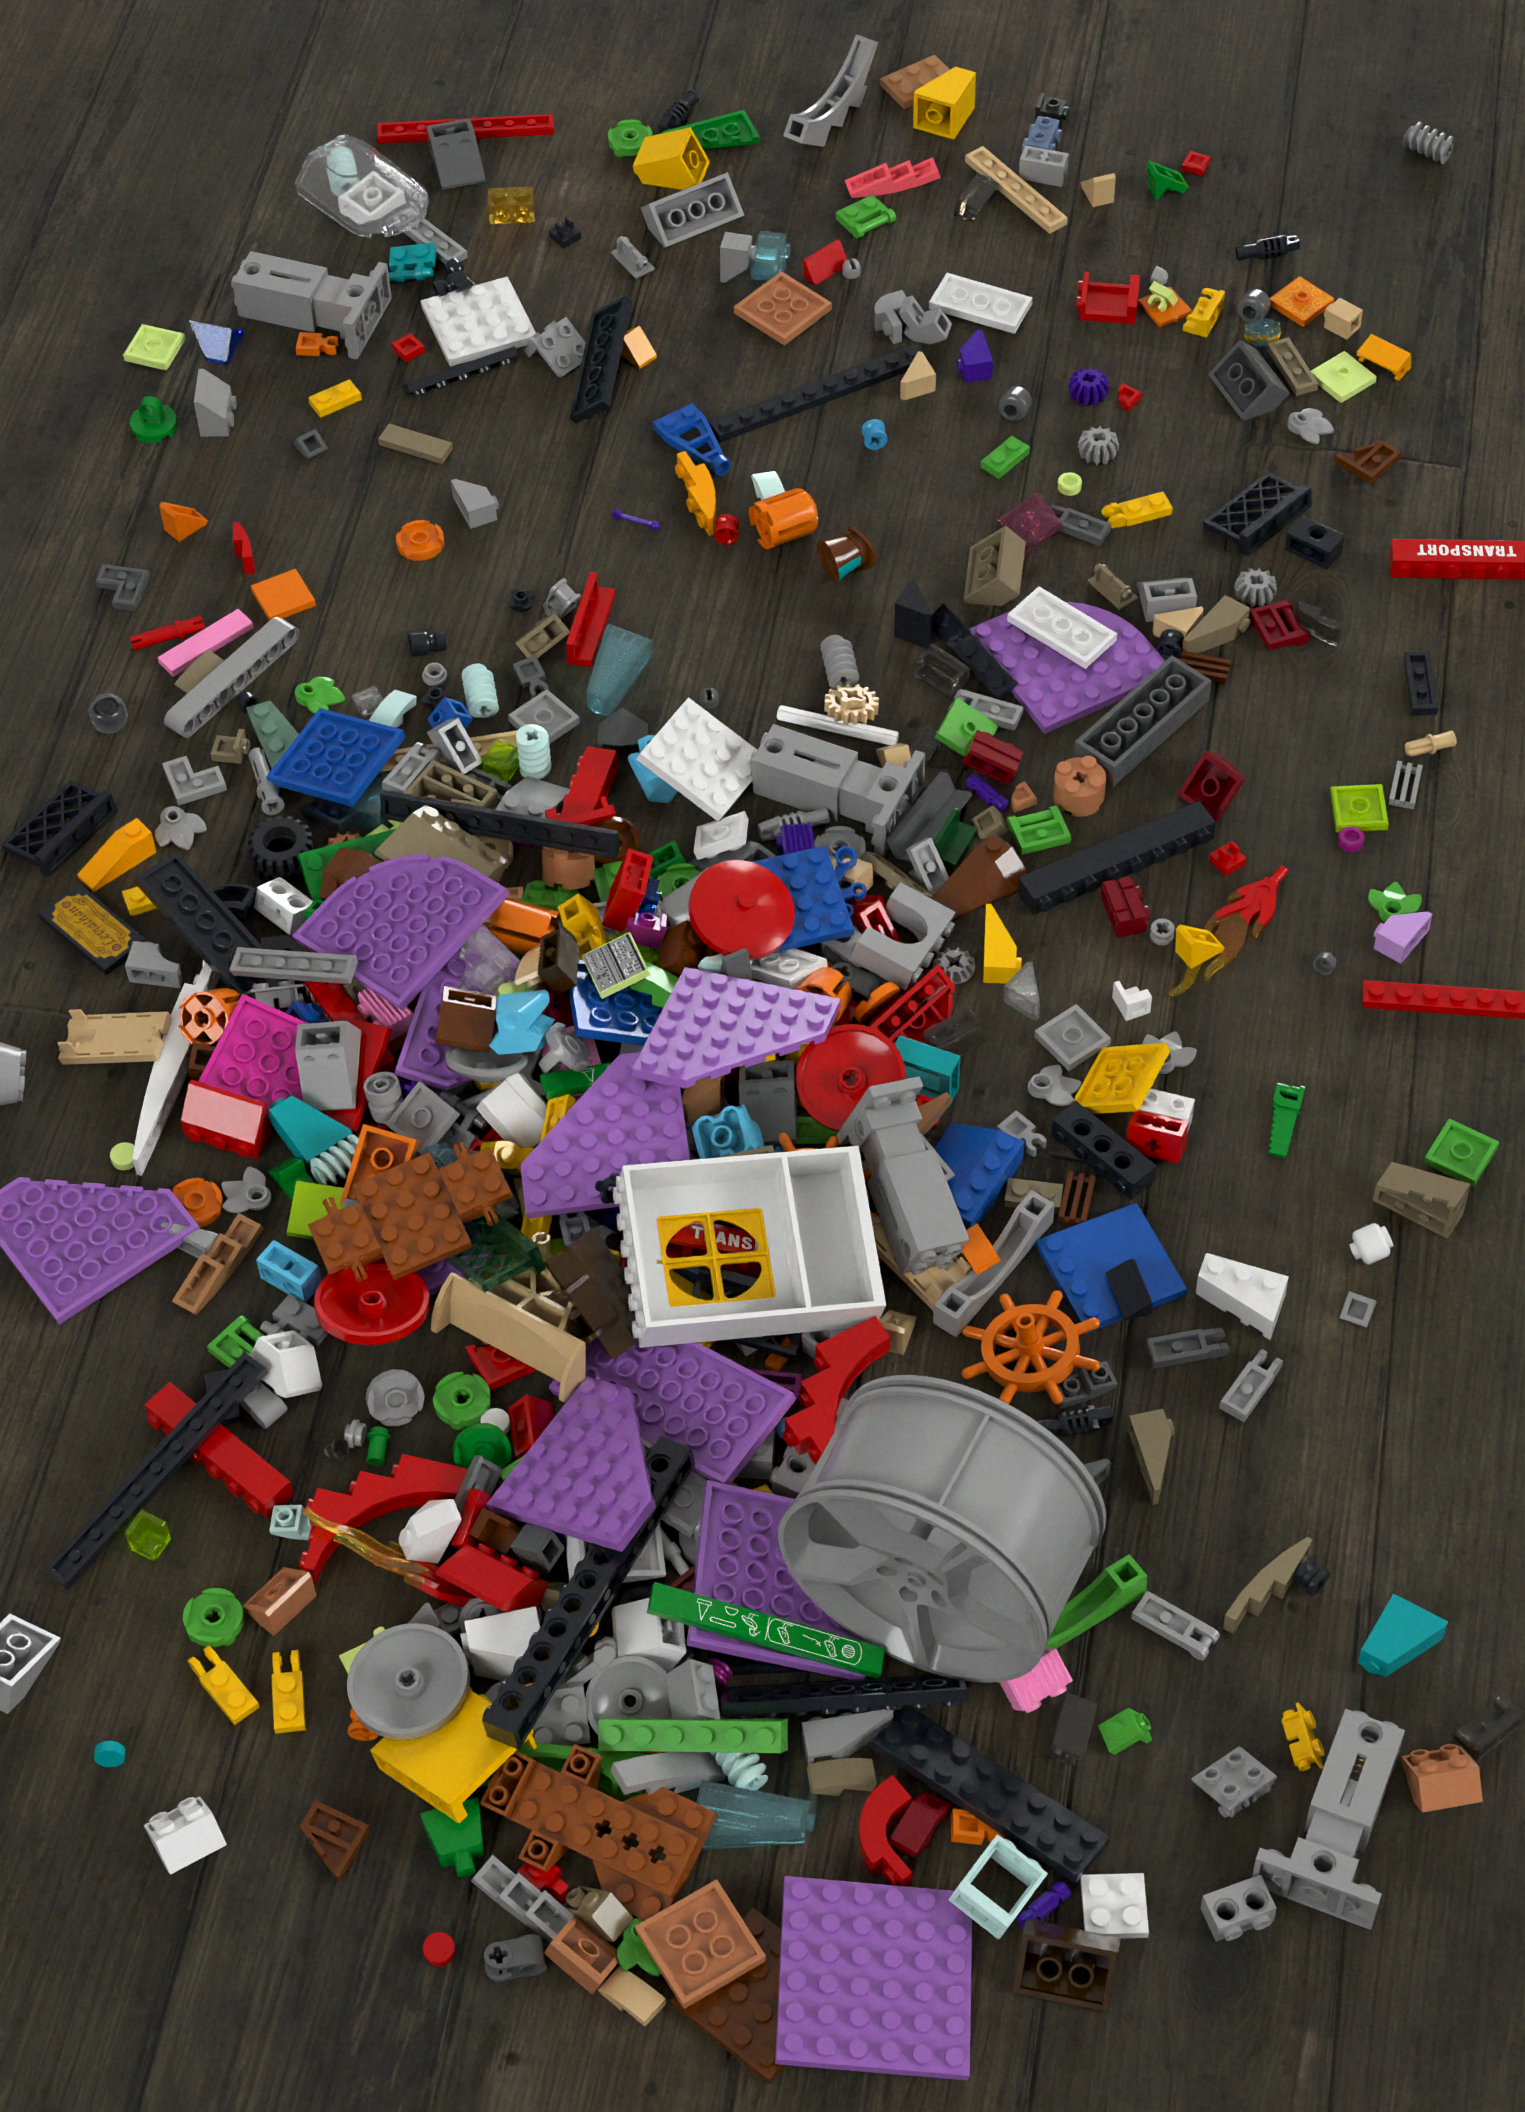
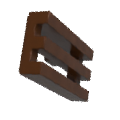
M1185 651L1181 652L1180 661L1212 680L1211 682L1226 684L1231 660Z
M1068 1172L1058 1222L1078 1225L1087 1221L1096 1176L1090 1175V1178H1087L1083 1173H1079V1176H1076L1074 1172ZM1072 1183H1077L1070 1217L1065 1216ZM1083 1185H1088L1081 1219L1076 1218Z

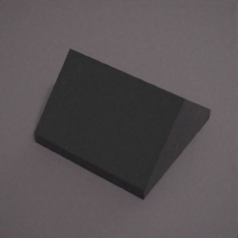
M911 579L895 602L894 637L923 648H930L931 612L916 580Z

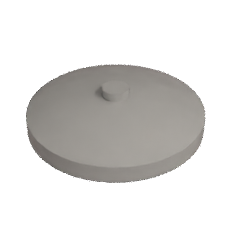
M402 1624L380 1632L360 1649L348 1673L347 1692L356 1716L369 1730L390 1739H416L439 1730L458 1713L468 1694L470 1671L460 1645L448 1633L427 1624Z

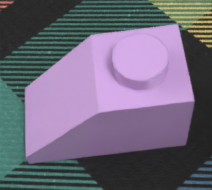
M1419 912L1390 916L1384 924L1380 923L1373 936L1376 937L1374 949L1401 964L1429 931L1432 913Z

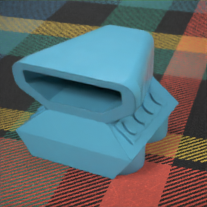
M647 735L638 740L640 753L655 737L654 735ZM640 753L630 754L628 761L647 799L651 802L662 803L672 801L678 791L636 760Z
M546 990L501 994L496 999V1021L499 1031L489 1045L498 1055L531 1052L546 1046V1031L555 1021V1019L541 1014L550 1002L549 993Z
M744 1104L737 1107L727 1106L721 1113L713 1116H701L691 1127L700 1159L717 1158L765 1147L760 1127L751 1120Z

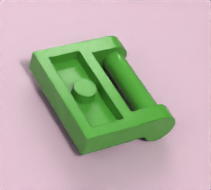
M871 195L837 211L836 219L856 239H859L866 232L880 225L896 221V215L891 208L888 209L874 195Z
M1057 805L1048 807V810L1016 817L1014 815L1007 817L1008 829L1012 832L1021 855L1071 843V835Z
M242 1315L207 1345L208 1352L230 1368L244 1352L250 1355L253 1350L250 1344L238 1336L239 1334L244 1333L255 1343L259 1337L265 1335L251 1325V1321Z

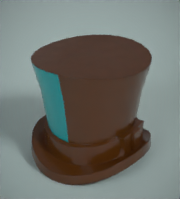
M852 525L847 527L848 530L843 532L844 535L819 540L817 543L819 560L827 574L836 582H839L856 568L867 570L876 563V551L872 543Z

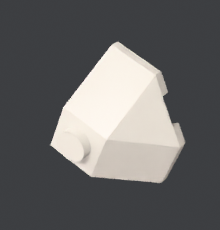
M430 1500L410 1517L406 1527L399 1535V1544L403 1549L406 1560L438 1563L462 1521L454 1500Z

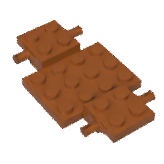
M459 1142L462 1152H460L457 1143L453 1146L458 1160L440 1168L439 1171L429 1152L357 1182L352 1186L359 1203L345 1209L338 1210L333 1197H328L332 1207L329 1206L327 1199H324L323 1205L328 1215L309 1223L308 1227L329 1275L342 1269L352 1268L356 1281L361 1282L359 1271L363 1280L368 1277L363 1266L384 1258L393 1280H397L472 1248L471 1241L463 1224L483 1215L489 1226H493L492 1219L497 1224L499 1219L493 1208L500 1202L513 1197L491 1147L468 1155L464 1143Z

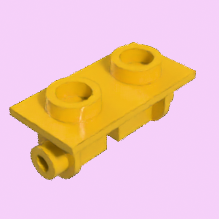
M1295 1703L1298 1711L1287 1710L1283 1713V1718L1281 1719L1287 1740L1291 1741L1299 1738L1298 1742L1289 1745L1294 1765L1300 1771L1310 1769V1764L1315 1762L1322 1769L1324 1766L1321 1757L1325 1756L1320 1740L1318 1738L1315 1739L1312 1730L1316 1728L1314 1717L1310 1710L1306 1711L1299 1703Z

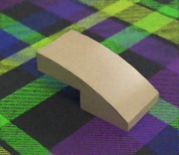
M620 1966L598 1989V1992L619 2010H626L644 2027L666 2004L665 1997L628 1970L623 1971Z

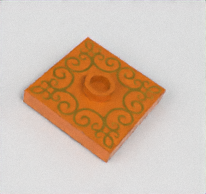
M1300 276L1269 298L1272 308L1302 327L1322 314L1335 300V298Z

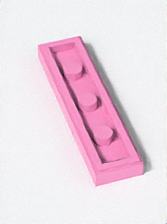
M237 609L159 656V664L174 677L186 670L205 651L210 650L214 653L253 629V622Z

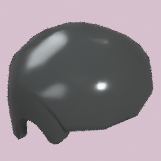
M107 692L97 695L90 702L88 709L89 718L97 731L112 734L119 732L125 727L128 712L125 703L118 695Z

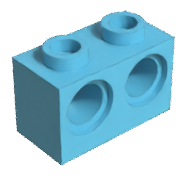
M275 1240L256 1259L261 1279L305 1303L316 1292L317 1287L321 1283L318 1265Z

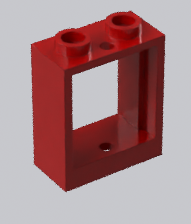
M628 848L610 887L602 921L604 927L627 934L625 931L628 917H634L645 895L653 856Z

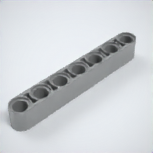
M278 616L272 618L167 712L164 719L165 726L185 738L192 736L296 642L299 636L298 628Z

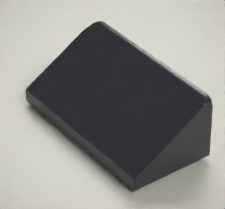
M1134 1258L1105 1272L1124 1321L1151 1314L1153 1303Z

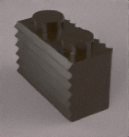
M559 928L540 938L541 949L539 950L540 961L538 962V975L556 994L576 987L579 963V945L573 941V938H570V935H567V932H564V929Z

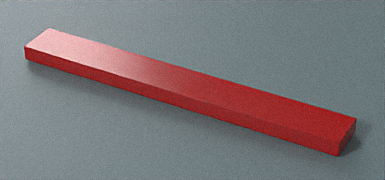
M553 114L470 118L476 139L554 135ZM462 119L377 123L378 144L428 141L426 126Z

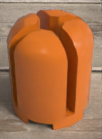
M795 488L755 502L754 506L749 507L751 526L756 525L761 537L757 541L766 550L812 534L818 526L816 504L812 497L801 488Z
M506 898L491 915V926L489 925L487 932L489 944L494 949L525 956L532 948L541 945L540 938L557 930L559 920L554 918H557L559 911Z
M822 967L807 976L803 983H800L795 990L841 999L840 1009L832 1024L833 1027L849 1007L852 998L851 987L848 981L836 987L844 975L835 969Z
M220 988L193 993L186 997L179 1006V1009H181L179 1016L181 1025H178L182 1035L192 1044L212 1045L218 1043L241 994L233 989Z

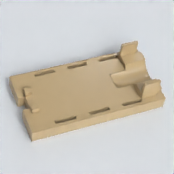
M81 1009L69 1010L72 1019L69 1020L67 1025L68 1039L66 1042H58L60 1047L58 1059L62 1065L159 1061L164 1046L161 1037L162 1035H167L172 1017L169 1012L85 1015Z
M871 1215L877 1255L933 1311L934 1304L949 1286L957 1283L971 1272V1266L962 1257L958 1258L956 1256L953 1264L946 1268L938 1269L935 1266L916 1275H913L912 1272L901 1274L880 1217L875 1218Z

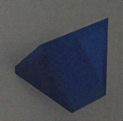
M189 320L206 361L228 365L244 335V331Z

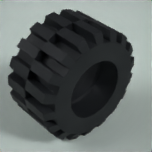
M277 816V819L272 820V818L266 819L265 823L260 822L257 825V829H253L250 832L251 837H248L247 841L254 873H257V877L260 880L265 879V883L278 877L283 878L289 884H292L293 881L299 882L303 880V872L298 854L315 850L309 827L303 825V821L299 819L294 821V818L289 816L287 818ZM282 849H289V850L284 851V852H276V851L282 850Z

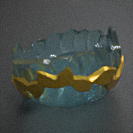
M1260 318L1245 324L1244 338L1256 347H1267V343L1279 340L1281 335L1279 321L1274 322L1272 319Z

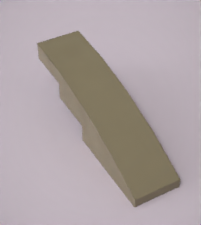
M1306 1537L1290 1547L1254 1577L1225 1614L1224 1630L1234 1634L1247 1611L1258 1617L1271 1594L1281 1599L1284 1598L1293 1583L1295 1572L1310 1554L1312 1539Z

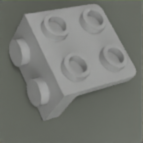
M567 317L558 323L556 321L551 322L544 328L545 332L542 334L538 332L527 340L529 345L524 349L529 358L539 352L554 373L560 378L581 365L586 344Z

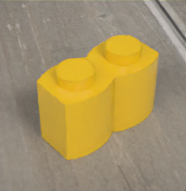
M509 1141L483 1142L480 1151L491 1147L501 1170L510 1175L522 1177L520 1164L534 1148H519L516 1144Z

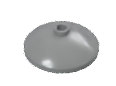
M453 1046L447 1050L445 1061L454 1072L468 1079L489 1084L520 1072L528 1063V1052L498 1055L491 1047L490 1052H476L468 1048Z
M629 1655L611 1660L606 1667L591 1678L586 1690L587 1718L594 1731L598 1734V1719L607 1716L672 1719L666 1680L667 1673L654 1661L641 1656ZM633 1695L636 1698L633 1706L625 1705L624 1699L626 1696Z

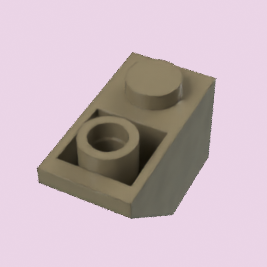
M580 1885L568 1893L566 1901L562 1905L604 1940L615 1942L633 1919L631 1914L611 1892Z

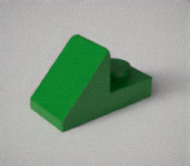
M1150 160L1146 163L1148 188L1155 200H1158L1166 189L1184 194L1189 188L1181 173Z
M291 1157L269 1170L271 1177L291 1201H293L296 1181L314 1183L306 1173L304 1161L300 1158Z

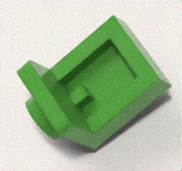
M1130 1708L1098 1725L1109 1752L1114 1755L1139 1740L1145 1743L1152 1741L1149 1733L1151 1725L1144 1714H1139Z

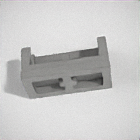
M1025 145L1020 157L1019 177L1027 181L1062 187L1064 175L1067 174L1069 153Z

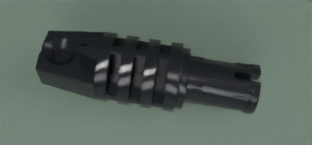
M689 90L681 100L673 103L658 124L660 134L662 131L677 128L683 124L690 116L691 108L699 101L697 92Z
M1286 234L1258 239L1253 244L1235 247V254L1238 261L1256 257L1263 260L1265 258L1284 256L1288 252L1299 250L1300 240L1296 235L1287 236Z
M1094 1405L1059 1411L1055 1417L1035 1421L1053 1435L1060 1434V1436L1068 1437L1070 1435L1100 1430V1426L1112 1423L1113 1414L1111 1407L1095 1409Z

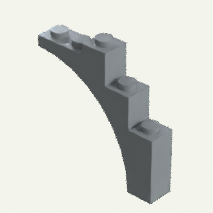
M856 34L848 56L834 82L826 93L809 109L799 114H790L783 136L802 144L824 147L831 125L842 127L849 106L860 108L867 86L864 84L878 42Z

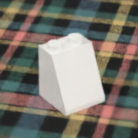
M536 1606L464 1621L466 1633L460 1634L467 1663L473 1666L474 1676L501 1681L507 1680L510 1677L518 1657L523 1656L528 1648L531 1636L540 1629Z

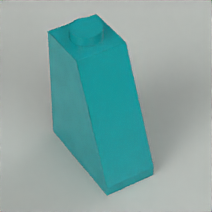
M290 1096L285 1100L280 1098L270 1105L268 1116L271 1125L293 1155L304 1161L305 1170L311 1167L310 1161L312 1158L319 1159L320 1153H328V1149L331 1146L337 1147L340 1140L346 1141L347 1136L352 1134L348 1127L294 1096Z
M1393 1594L1363 1645L1358 1664L1362 1665L1369 1673L1387 1677L1440 1642L1445 1635L1448 1621Z

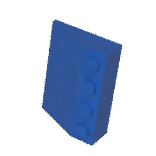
M950 1124L934 1147V1150L955 1174L947 1183L966 1230L977 1223L979 1226L981 1225L1006 1187L1008 1178H1012L1022 1163L1024 1141L1001 1130Z

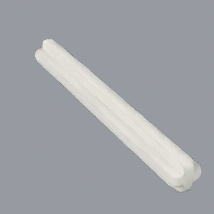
M783 705L779 706L777 711L778 720L887 745L897 744L899 739V733L894 730L863 723L854 725L852 722H848L847 725H844L843 720L835 722V717H828L827 715Z

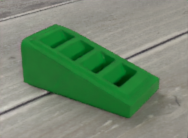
M675 840L648 853V855L653 856L652 864L656 866L650 869L648 882L656 880L659 875L661 877L669 866L686 863Z

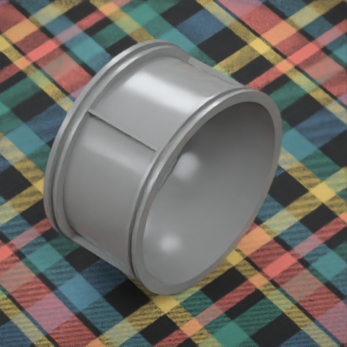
M895 1375L872 1380L862 1385L851 1396L839 1425L800 1494H798L783 1515L779 1525L778 1540L782 1557L790 1573L803 1591L829 1617L857 1638L867 1643L884 1647L885 1654L930 1673L957 1680L960 1678L970 1682H1003L1024 1676L1039 1663L1050 1635L1089 1557L1104 1534L1106 1509L1098 1486L1082 1462L1063 1442L1031 1417L993 1396L962 1384L928 1376Z

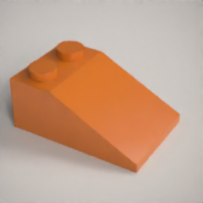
M363 1124L339 1204L342 1205L344 1198L359 1201L353 1189V1184L416 1158L420 1140Z

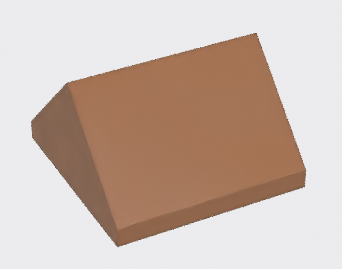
M283 1567L242 1606V1609L271 1635L275 1636L316 1597L312 1576L308 1571Z
M576 1915L571 1918L544 1952V1955L592 1995L618 1963L617 1950Z

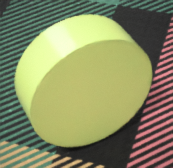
M1069 472L1062 474L1058 478V490L1060 493L1072 496L1081 491L1082 479L1079 475Z
M123 1142L112 1148L110 1158L112 1165L116 1169L129 1170L134 1167L132 1160L134 1145Z

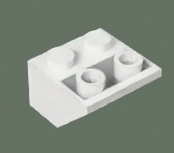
M294 1330L258 1338L250 1356L266 1367L268 1373L261 1381H265L274 1388V1392L277 1395L288 1398L321 1390L322 1381L315 1349L312 1344Z
M649 1598L615 1606L612 1609L613 1634L615 1642H617L615 1658L629 1655L641 1656L654 1661L666 1672H670L686 1654L684 1624L647 1614Z
M200 1796L197 1798L190 1797L181 1801L178 1804V1808L168 1813L160 1812L154 1815L149 1820V1823L144 1825L170 1875L227 1845L211 1810Z

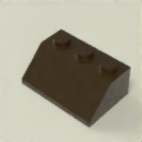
M1026 1919L1013 1993L1108 2012L1121 1938Z

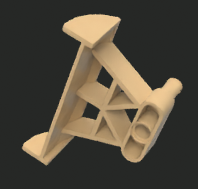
M538 1232L532 1236L533 1253L529 1257V1266L475 1284L453 1272L450 1273L435 1302L431 1320V1331L438 1333L450 1323L561 1382L559 1400L564 1403L568 1401L585 1379L586 1342L570 1334L576 1319L571 1321L568 1317L575 1310L568 1298L565 1296L561 1300L554 1302L548 1297L559 1287L543 1264L553 1256L550 1254V1235H546L545 1232Z

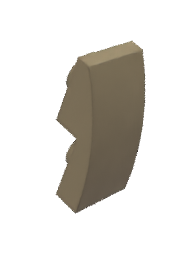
M210 650L205 651L184 671L175 682V686L188 694L224 660Z
M832 1759L811 1763L807 1766L811 1794L840 1796L844 1789L873 1792L877 1785L872 1759Z

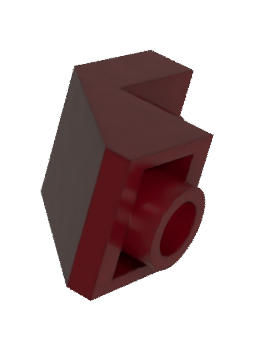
M927 1791L923 1792L910 1804L890 1837L889 1844L898 1848L905 1855L917 1857L929 1847L936 1825L949 1816L952 1804Z

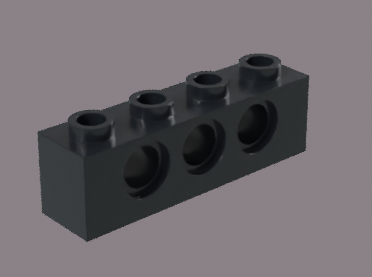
M1076 1100L1053 1119L1052 1136L1055 1141L1060 1145H1065L1079 1161H1084L1093 1168L1099 1177L1109 1181L1118 1193L1125 1194L1129 1199L1133 1200L1155 1181L1156 1165Z

